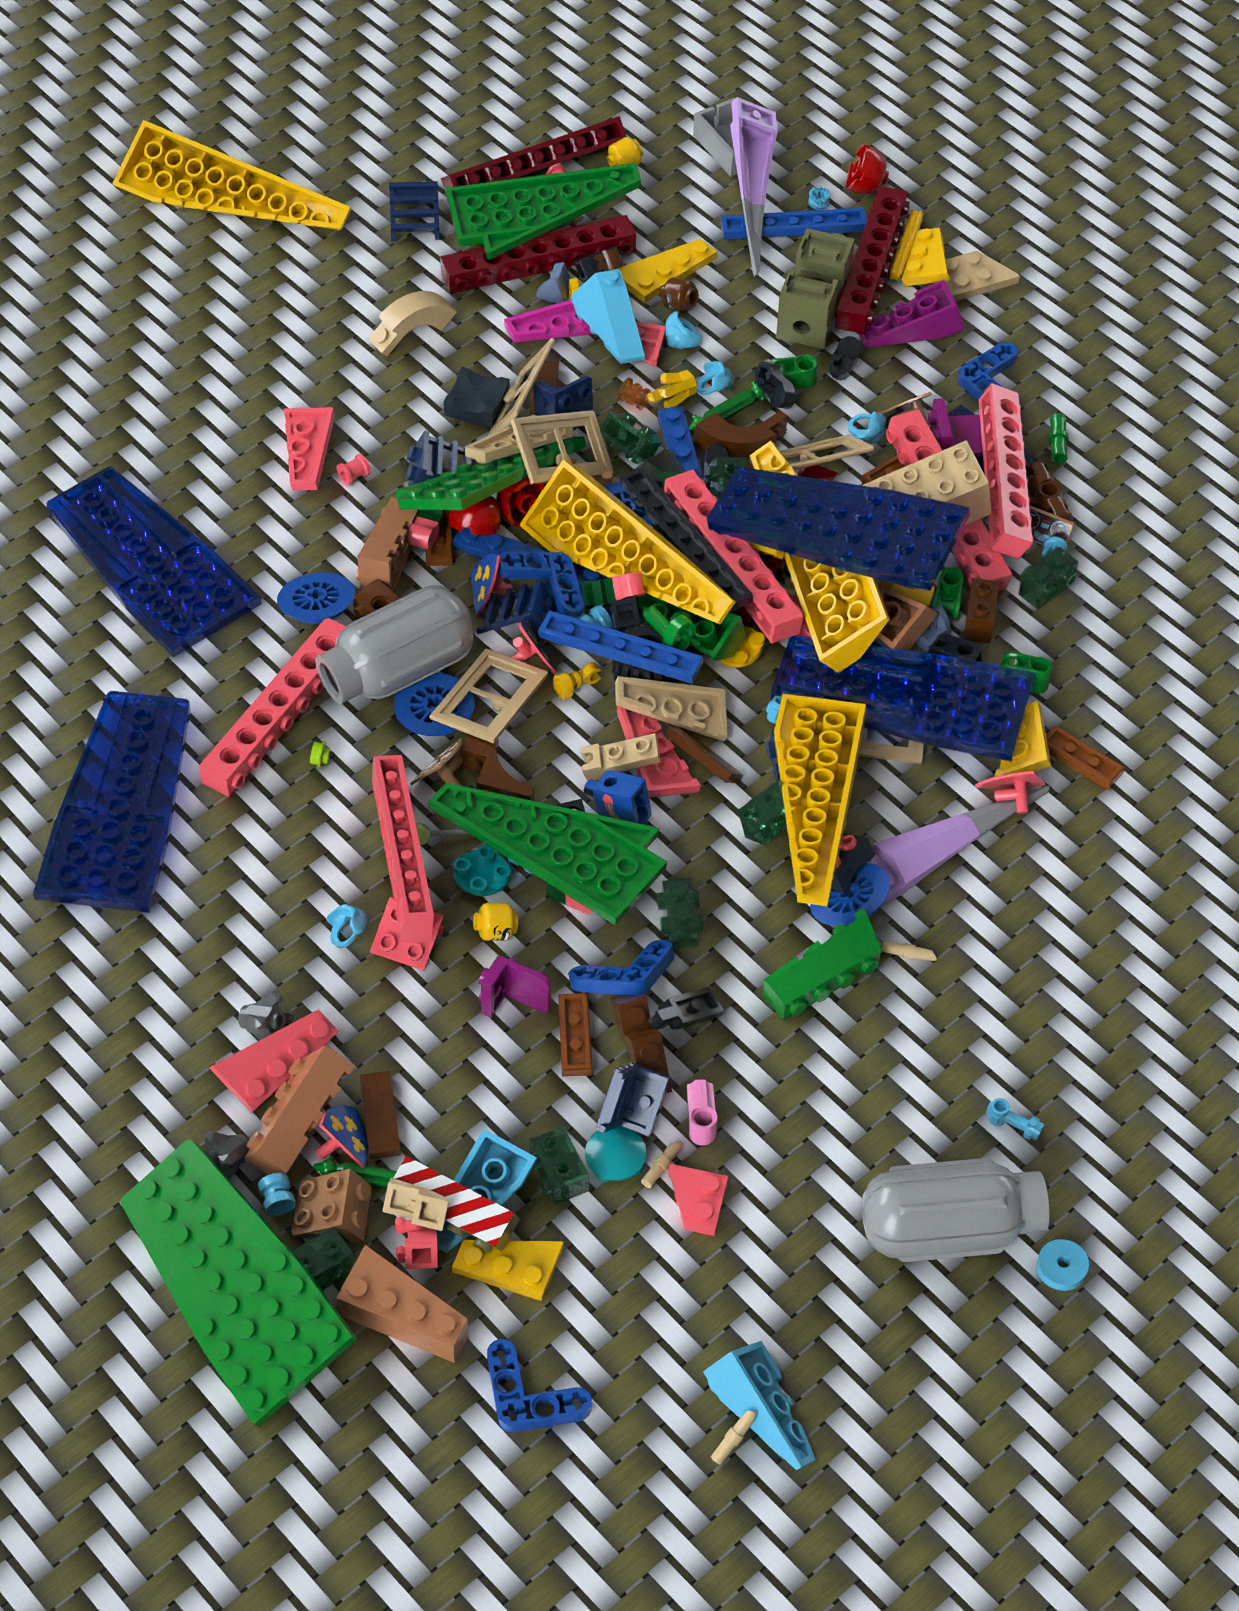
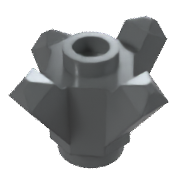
M278 990L271 992L256 1003L244 1005L240 1009L238 1022L241 1028L253 1033L261 1040L282 1029L285 1024H290L294 1020V1015L291 1011H281L279 1008V1003L283 1001V996Z
M208 1131L205 1135L206 1149L204 1151L225 1176L231 1180L240 1164L245 1162L244 1158L249 1151L247 1147L248 1140L242 1134L225 1135Z

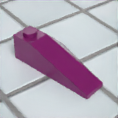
M945 280L918 290L914 293V299L906 304L900 302L895 306L896 310L889 315H880L873 320L872 325L867 324L865 334L858 333L864 348L940 339L965 329L957 304Z

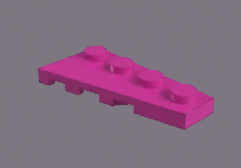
M571 300L504 319V327L514 343L593 334L590 331V326L577 317Z

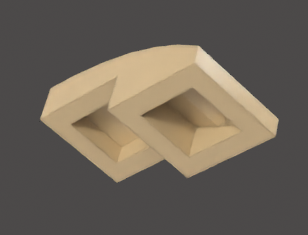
M390 1178L382 1212L412 1219L411 1224L442 1231L449 1199L428 1189Z

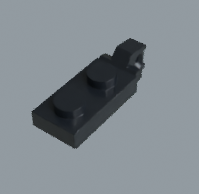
M705 987L668 998L658 1007L659 1010L655 1012L652 1018L648 1019V1022L656 1030L663 1029L668 1025L672 1030H678L718 1018L725 1011L710 987Z

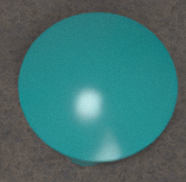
M484 845L479 847L478 850L470 851L457 858L454 862L453 876L457 885L465 892L477 896H489L502 891L508 885L511 878V868L504 857L496 853L490 846Z
M619 1126L605 1133L596 1131L588 1139L585 1146V1159L598 1180L602 1182L610 1180L620 1181L638 1175L643 1171L647 1151L643 1139L635 1131Z

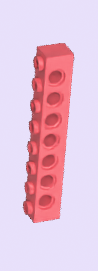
M991 383L978 400L984 472L989 482L992 514L988 515L991 550L1019 559L1026 550L1031 548L1034 541L1031 529L1032 517L1030 516L1029 508L1030 498L1028 497V479L1026 478V460L1022 436L1023 424L1021 423L1020 416L1021 405H1019V395L1017 392Z
M919 409L891 417L888 429L886 430V437L888 442L893 444L896 449L899 462L904 464L905 467L942 451ZM981 519L943 535L945 544L951 548L955 555L956 564L959 568L963 569L969 587L971 586L972 578L999 582L998 591L1007 589L1012 573L1001 553L991 550L990 534Z
M694 470L665 479V494L753 594V602L745 605L744 608L771 644L799 634L803 621L801 608L794 604L787 590L776 580L773 571L766 567L759 553L748 543L745 534L738 530L733 523L732 517L726 514L720 506L717 497L713 496L707 489L704 480L699 478Z
M330 618L323 620L198 766L202 784L227 797H230L236 789L242 787L248 774L258 768L264 755L274 749L280 736L290 730L296 717L306 711L310 701L316 694L322 692L324 685L319 677L315 659L318 655L335 647L338 635L346 626Z
M402 755L374 756L372 784L402 943L432 941L434 914Z

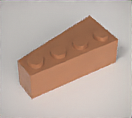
M391 497L357 556L358 569L356 579L360 581V590L376 579H379L393 592L395 591L413 547L408 544L409 530L420 510L400 509L397 499Z

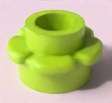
M323 741V743L314 742L312 747L310 764L317 765L318 768H321L322 763L328 764L331 748L326 747V741Z

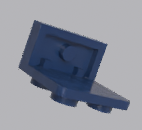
M587 375L559 389L541 380L533 384L534 413L536 416L593 410L592 378ZM582 426L573 427V431Z

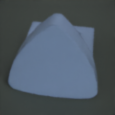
M564 262L555 263L550 279L538 288L536 297L555 303L567 300L569 279L571 277Z
M942 606L932 608L938 615L915 642L916 645L927 652L939 634H951L949 618Z

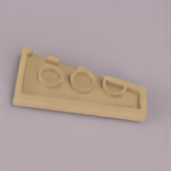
M512 425L465 447V457L475 459L478 463L482 464L520 453ZM573 427L559 428L562 440L573 437ZM553 429L527 432L532 449L557 442Z
M617 677L615 681L616 706L723 742L726 740L725 689Z

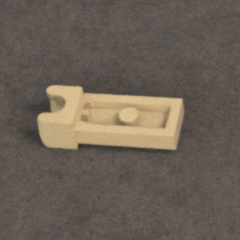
M655 733L603 746L593 744L580 748V753L586 763L582 765L581 769L587 781L589 779L600 780L608 770L621 772L661 762L658 738Z

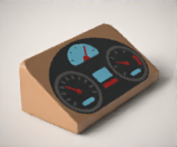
M1029 505L1030 516L1032 517L1033 542L1044 546V541L1047 538L1059 537L1064 539L1068 545L1071 540L1074 522Z

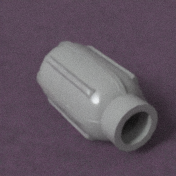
M437 585L421 588L346 626L338 635L335 647L316 657L315 662L319 677L329 695L338 704H342L358 695L367 699L388 697L464 658L473 645L472 618L462 600L450 592L449 589Z
M990 1158L893 1166L888 1171L879 1173L869 1182L862 1198V1219L869 1244L881 1254L889 1258H896L901 1262L990 1255L1003 1252L1005 1247L1013 1243L1019 1234L1046 1232L1049 1226V1199L1046 1183L1040 1171L1013 1173Z

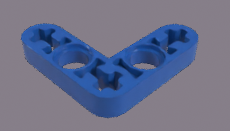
M1002 342L966 363L959 370L958 384L979 400L984 394L981 389L988 388L991 383L1001 386L992 378L1016 363L1017 347L1012 343ZM990 363L994 367L985 368L982 366V364Z
M505 551L500 553L497 571L500 576L509 579H549L558 613L573 618L581 615L584 608V600L573 562L568 555L560 552ZM528 562H534L538 564L540 568H532L528 565ZM559 583L568 584L571 589H563Z
M657 940L649 943L629 968L581 965L572 968L568 973L571 989L579 992L627 996L644 994L651 989L674 960L672 943L668 940Z
M505 1339L495 1340L489 1345L487 1349V1363L497 1419L504 1431L521 1432L585 1420L592 1411V1398L587 1390L580 1387L524 1396L514 1345ZM498 1351H504L507 1369L501 1370L500 1360L497 1357ZM503 1379H511L516 1383V1387L511 1392H503L498 1388V1384ZM574 1399H579L582 1409H575V1406L572 1405ZM558 1401H563L564 1413L559 1414ZM548 1403L553 1406L554 1412L548 1417H542L536 1413V1407L539 1404ZM527 1406H530L531 1419H527ZM509 1410L515 1411L517 1415L516 1421H510L508 1416Z

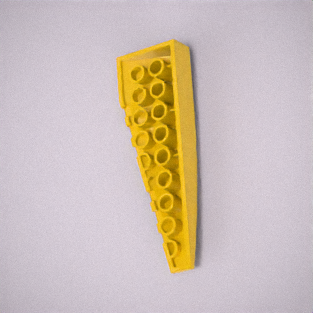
M143 120L112 183L120 189L154 203L162 204L165 202L178 207L342 230L352 209L345 204Z
M769 441L752 453L750 457L767 507L791 506L796 510L784 557L819 660L839 673L862 657L890 619L873 574L775 444Z
M562 460L520 523V526L550 552L564 553L571 558L572 562L609 578L628 573L642 572L645 593L717 624L722 623L736 602L691 560L582 468L565 460Z
M782 694L774 729V738L797 902L828 906L862 742L866 704Z

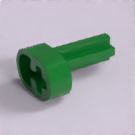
M650 606L649 610L644 611L643 616L645 620L663 637L662 642L664 645L683 651L688 648L694 636L696 626L686 615H678L669 622L655 606Z

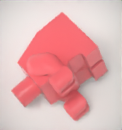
M397 1217L395 1219L396 1232L398 1234L408 1232V1238H405V1247L398 1246L396 1248V1260L399 1263L405 1262L406 1269L438 1268L436 1230L411 1224L412 1220L406 1221L403 1217Z

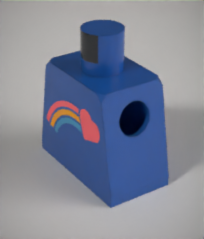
M608 770L599 781L589 779L584 786V794L595 799L597 813L601 816L645 825L652 815L646 780L644 778Z

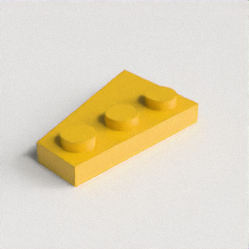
M940 228L917 231L901 279L904 287L935 283L941 280L950 281L943 235Z
M1038 701L1012 709L1005 733L1007 741L1005 748L1001 750L999 757L1001 764L1000 768L996 770L995 777L1027 771L1036 772L1051 766L1042 709Z
M463 1240L452 1265V1273L542 1301L564 1248V1242L508 1241L502 1252L493 1248L490 1253L475 1245V1240Z

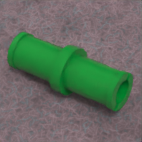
M1056 413L1050 417L1051 433L1048 435V442L1051 445L1052 462L1057 464L1064 463L1068 458L1067 443L1069 442V435L1066 432L1067 419L1062 413Z

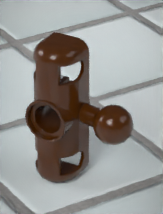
M1037 461L1031 463L1026 468V478L1027 476L1035 475L1027 485L1031 495L1029 505L1048 513H1054V515L1072 522V514L1068 512V505L1061 493V484L1048 472V466L1044 462Z

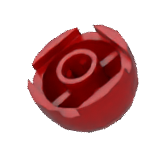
M866 144L861 145L855 154L859 158L850 165L846 186L848 187L847 190L864 195L876 191L880 185H885L889 171H886L887 162L880 151Z
M526 477L499 491L496 500L501 508V516L513 526L523 529L520 523L546 484H531L529 477Z
M492 496L464 510L449 511L448 524L456 530L462 531L463 527L471 529L470 534L492 535L497 533V529H500L501 508Z

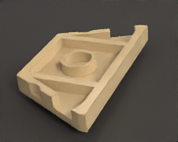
M979 251L946 259L950 281L945 282L955 302L1019 283L1020 276L1018 273Z

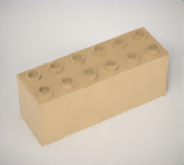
M967 440L819 503L867 567L992 514L989 482Z

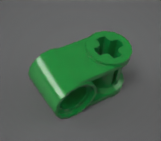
M801 355L789 358H776L770 361V363L781 365L782 375L793 384L794 389H808L816 384L817 360L813 356Z
M949 567L941 571L932 608L942 606L947 616H952L953 620L958 619L962 598L961 591L964 577L960 570Z
M1009 651L1004 654L1001 660L1002 665L996 673V677L1001 684L1036 694L1044 693L1048 690L1052 672L1051 661L1043 657L1030 656L1017 651Z

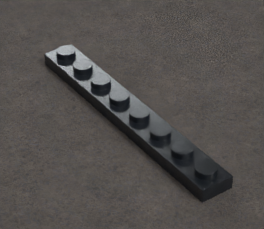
M643 467L620 477V485L663 536L736 601L729 613L753 602V594Z

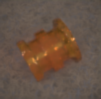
M628 377L621 385L617 399L619 401L626 400V403L629 405L635 404L637 409L642 410L648 403L647 394L651 393V390L648 388L643 389L639 383L633 384V379Z

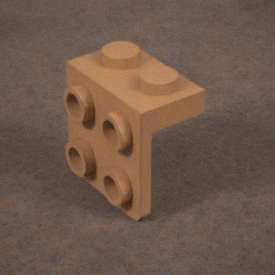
M351 1169L302 1180L298 1188L291 1230L292 1235L296 1238L336 1230L353 1244L363 1242L372 1185Z

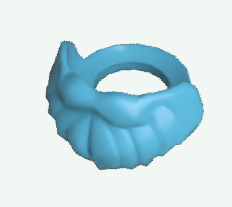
M673 312L666 320L665 333L667 345L679 349L699 346L702 335L698 333L693 324L678 317L679 312Z
M714 361L704 364L706 374L697 381V391L701 395L721 391L726 386L730 390L733 388L734 377L732 372L724 367L722 362ZM713 378L712 388L703 390L704 384Z
M878 412L859 414L849 421V433L868 444H874L880 441L886 433V417ZM870 419L868 430L856 429L853 426L857 420Z
M347 904L337 907L327 915L328 923L333 926L330 939L332 944L338 948H345L352 944L358 934L362 933L365 927H369V917L366 912ZM350 919L353 934L348 940L341 942L339 933L347 920Z

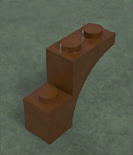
M467 733L460 749L461 757L464 760L461 766L472 771H481L476 781V789L534 801V787L514 779L500 764L497 757L498 739L493 744Z
M643 994L610 997L615 1025L624 1039L632 1063L669 1076L661 1033L653 1029L648 1022L651 1016L647 997ZM671 1082L669 1084L667 1093L672 1092Z

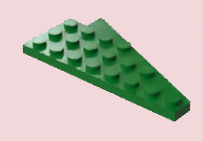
M632 163L446 188V197L458 245L467 246L483 243L488 260L641 187V178L637 164Z
M573 434V437L563 439L568 455L586 447L585 436H574ZM557 442L533 448L538 468H545L555 463L556 456L561 453ZM520 452L486 464L479 463L473 466L471 464L456 466V471L445 472L438 477L397 489L395 494L400 509L464 510L528 477Z
M446 783L429 800V808L613 925H616L667 868L666 860L647 849L659 836V829L657 827Z

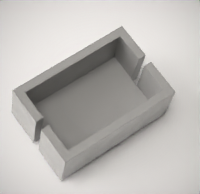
M735 98L716 105L715 127V109L713 106L694 113L693 136L730 177L738 174L730 126L733 122L731 102Z

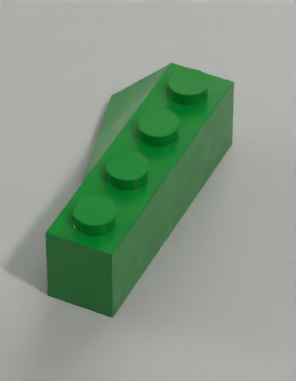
M647 593L636 600L639 619L642 625L649 624L645 620L643 613L645 610H649L650 606H655L669 622L678 615H686L696 626L690 645L714 661L733 657L746 638L741 616L728 612L722 623L717 624Z
M863 908L854 914L856 920L845 927L841 923L834 928V934L826 942L820 944L819 941H816L809 946L801 960L794 957L764 979L763 997L783 1021L791 1016L800 1015L813 1003L826 1000L832 992L839 988H847L856 978L863 974H871L877 969L880 961L881 947L868 915Z

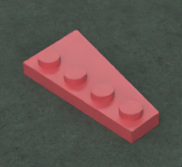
M334 408L284 409L291 488L293 491L318 490L335 419Z
M618 706L617 714L626 740L654 733L658 738L661 762L636 768L638 777L646 780L648 796L658 797L698 793L701 787L700 783L696 778H692L688 772V765L684 759L680 760L674 751L675 746L672 741L665 738L661 732L662 727L657 719Z
M318 1009L212 1065L210 1069L248 1111L252 1113L290 1078L289 1069L297 1058L300 1057L302 1059L323 1047L339 1031Z

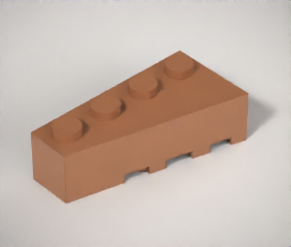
M877 584L890 619L877 637L894 651L905 656L938 613L926 605Z
M327 1045L302 1059L300 1057L297 1058L289 1069L291 1074L289 1080L284 1082L275 1094L277 1098L276 1103L264 1113L261 1119L263 1126L248 1141L247 1147L249 1151L244 1159L266 1175L273 1173L286 1174L309 1139L304 1135L305 1132H311L324 1116L320 1109L326 1106L331 1098L336 1097L341 1089L337 1085L339 1079L346 1074L350 1075L355 1065Z
M366 1245L336 1297L338 1313L341 1317L453 1363L456 1362L469 1336L468 1319Z

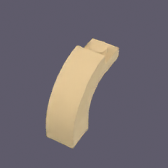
M431 291L413 292L397 299L379 315L382 322L368 339L382 354L388 356L401 339L412 329L421 325H431L442 331L457 311L444 297Z

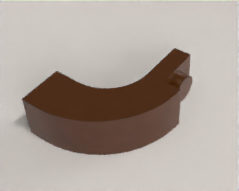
M780 410L758 425L739 427L728 423L714 412L696 424L695 443L704 450L710 445L720 444L726 448L728 460L749 461L750 455L766 443L772 441L775 444L776 440L784 437L787 431L788 416Z

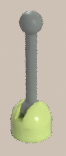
M416 823L420 845L426 844L431 836L470 835L474 837L463 829L430 831L425 824Z

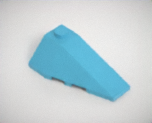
M620 269L595 273L571 295V301L577 317L581 321H585L590 326V331L594 335L597 334L603 340L606 349L620 364L645 360L629 295Z
M483 1129L453 1181L501 1206L522 1187L538 1158ZM444 1222L443 1230H436L437 1248L449 1254L469 1234L466 1233L464 1238L447 1230L449 1223Z
M762 1341L731 1351L703 1371L708 1379L710 1389L739 1418L746 1411L757 1413L750 1428L792 1467L798 1470L816 1461L802 1425L792 1418L790 1413V1407L793 1406L792 1400L789 1395H783L778 1383L782 1379L781 1373Z

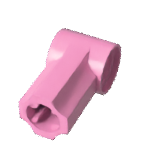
M695 1080L693 1083L687 1084L689 1137L693 1143L704 1146L709 1145L716 1138L717 1113L715 1111L713 1084L706 1080Z

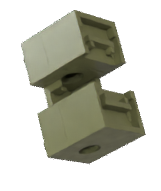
M806 228L797 250L795 270H789L779 295L777 339L820 349L825 348L834 325L835 309L839 306L852 267L855 239Z

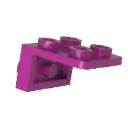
M944 398L934 399L933 408L928 411L929 426L932 425V433L942 451L967 440L975 456H983L980 415L948 416Z
M500 955L496 957L489 969L485 968L482 971L478 982L481 985L479 995L481 1014L492 1018L506 996L545 1014L551 1009V980L543 972L533 971L522 966L515 959H507Z

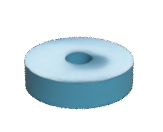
M1064 1239L1053 1240L1041 1249L1037 1259V1272L1041 1280L1049 1287L1068 1291L1079 1287L1084 1282L1089 1269V1260L1086 1252L1078 1244ZM1063 1262L1067 1264L1068 1267L1062 1268L1058 1265V1263Z

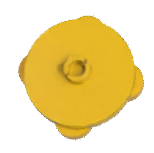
M744 626L746 638L735 655L719 661L733 668L750 665L758 659L762 652L763 645L765 644L764 634Z

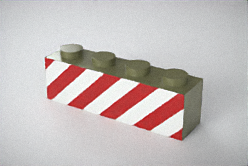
M405 1156L393 1178L428 1189L448 1198L449 1204L445 1222L449 1223L447 1230L464 1238L466 1233L475 1237L474 1244L490 1253L493 1248L501 1252L504 1250L520 1220V1217L514 1212L408 1156Z

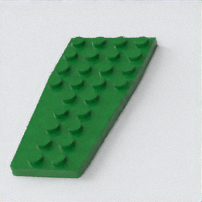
M186 1140L122 1197V1207L203 1352L253 1425L260 1427L357 1340L307 1268L205 1151L194 1141Z

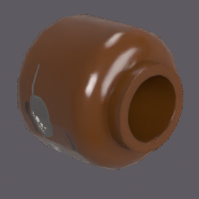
M677 277L670 278L660 291L664 306L680 312L689 311L696 305L699 297L698 290L692 281Z

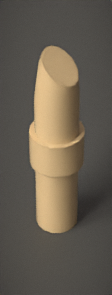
M883 940L881 952L900 955L903 958L912 960L915 958L937 961L932 950L915 947L912 944H900Z
M671 1143L655 1159L653 1166L641 1180L645 1187L651 1188L661 1174L666 1172L682 1144Z
M746 1411L737 1423L727 1431L723 1441L710 1456L713 1461L721 1465L733 1448L739 1445L744 1438V1434L756 1418V1412Z

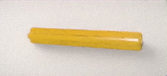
M914 209L909 215L889 270V278L891 280L899 281L903 276L914 239L923 220L922 211Z

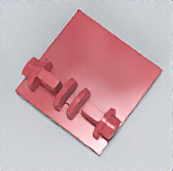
M389 897L370 953L424 971L436 937H440L443 933L444 926L441 923L444 915L433 912L432 941L402 943L394 898Z

